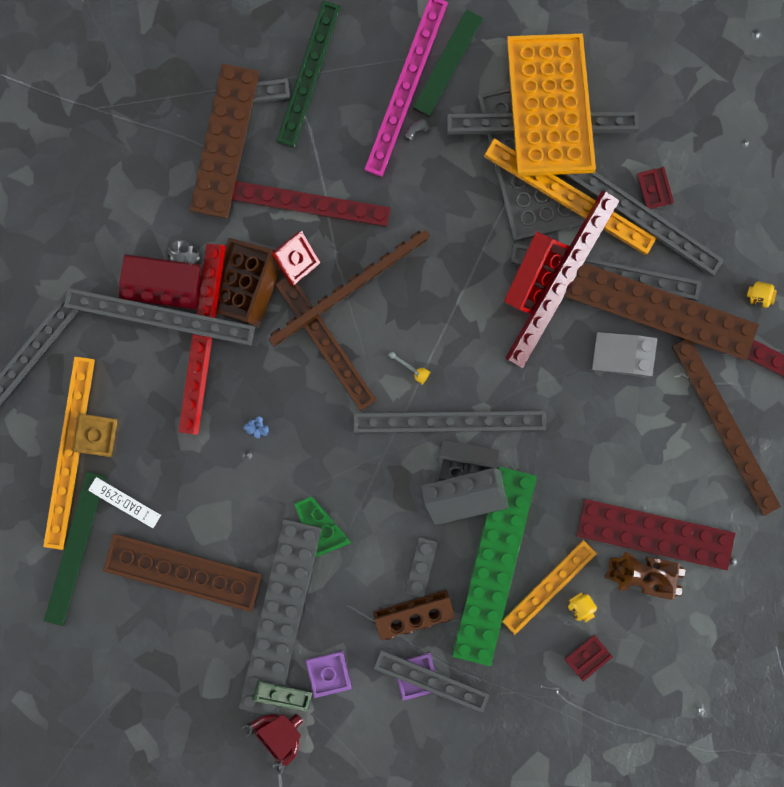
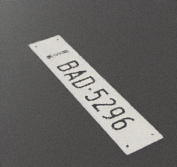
M97 477L88 490L151 528H154L161 516Z

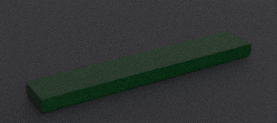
M466 9L416 100L413 109L430 117L483 20L482 17Z

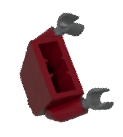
M269 714L245 724L241 729L245 727L250 729V733L245 735L246 737L253 733L276 760L272 769L275 766H280L281 769L278 774H282L285 766L297 756L301 734L296 728L303 723V720L298 714H294L289 720L284 714L281 716Z

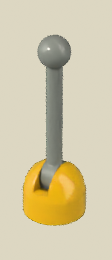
M390 351L388 353L390 359H395L413 371L417 382L423 384L431 373L425 368L415 369L397 357L395 352Z

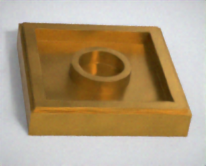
M78 413L72 452L111 457L117 419Z

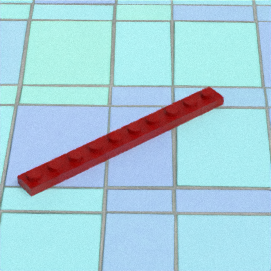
M206 244L196 309L197 315L216 317L226 250L224 245ZM196 334L192 336L178 430L180 433L198 435L212 344V338Z

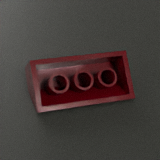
M125 254L119 280V299L195 309L200 289L201 265Z

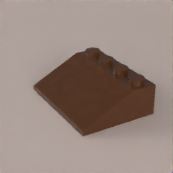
M228 238L216 314L260 328L281 270L271 254L275 250Z

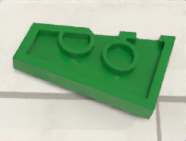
M313 497L294 504L301 523L322 528L315 557L352 543Z

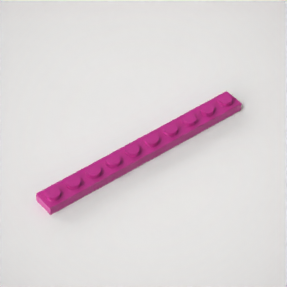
M428 0L364 169L365 172L379 177L384 175L447 8V1Z

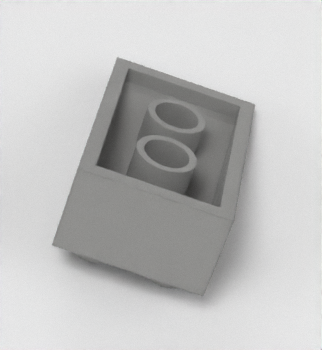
M597 332L592 370L650 378L653 376L657 338Z

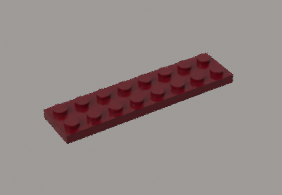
M584 499L576 536L728 571L736 533Z

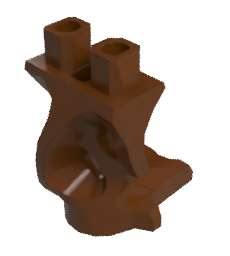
M624 552L621 558L609 559V571L605 574L604 578L618 582V590L625 591L629 586L637 585L642 588V593L659 598L674 600L675 596L682 595V586L677 585L678 578L685 576L686 569L680 566L681 563L646 557V566L637 561L628 552ZM654 563L659 565L657 568H653ZM654 585H657V590L653 589Z

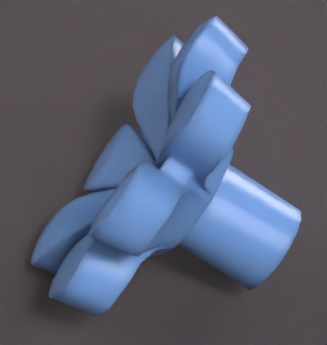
M256 417L255 421L249 420L248 424H245L243 428L247 430L246 433L248 434L254 433L255 438H260V435L267 436L269 432L268 426H263L262 417Z

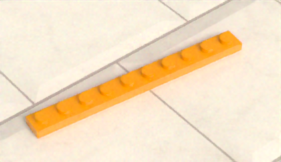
M495 138L484 154L485 158L585 219L595 203L594 199L555 175L517 176L516 151ZM615 212L611 214L603 228L604 231L644 255L649 253L656 240V237Z
M74 357L43 547L64 550L80 455L79 452H72L78 413L86 414L95 363L94 359Z

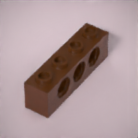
M447 590L373 611L380 640L393 639L397 635L403 633L410 634L414 630L430 628L434 624L440 622L447 623L455 618ZM437 609L435 613H429L430 610ZM414 614L419 615L417 618H410ZM394 620L400 621L398 624H392Z

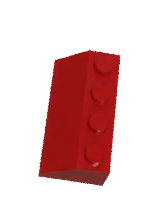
M536 232L504 302L531 314L567 252L569 245Z

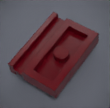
M665 167L637 173L638 183L646 207L652 210L674 203Z
M592 635L564 659L579 678L585 681L613 656L607 651L595 635Z

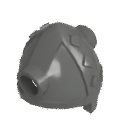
M174 239L169 243L167 260L192 264L199 263L200 251L196 245L183 239Z

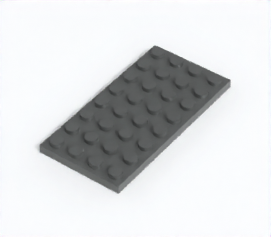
M511 87L478 95L482 114L513 113ZM487 134L489 145L495 138L509 148L515 147L514 134ZM494 163L514 242L534 237L536 232L548 234L582 226L585 218ZM555 175L580 191L579 186L564 175Z

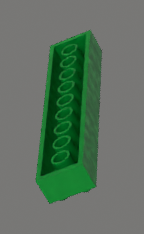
M498 467L497 469L501 470L508 509L486 514L452 651V656L455 658L487 666L492 664L537 478L535 475Z

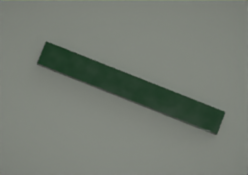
M322 1L277 138V143L292 148L296 146L341 9L340 5Z
M86 471L45 614V622L64 626L100 500L99 496L88 490L96 477L105 482L106 476Z

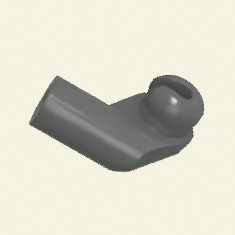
M425 119L412 122L404 138L412 141L418 131H429L430 123Z

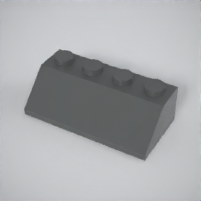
M496 468L421 486L425 506L435 525L508 509L501 470Z

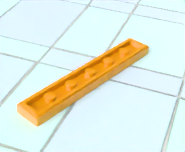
M582 540L502 619V623L515 635L597 553Z

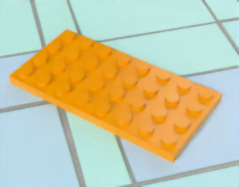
M583 33L507 36L517 176L595 173L596 164Z

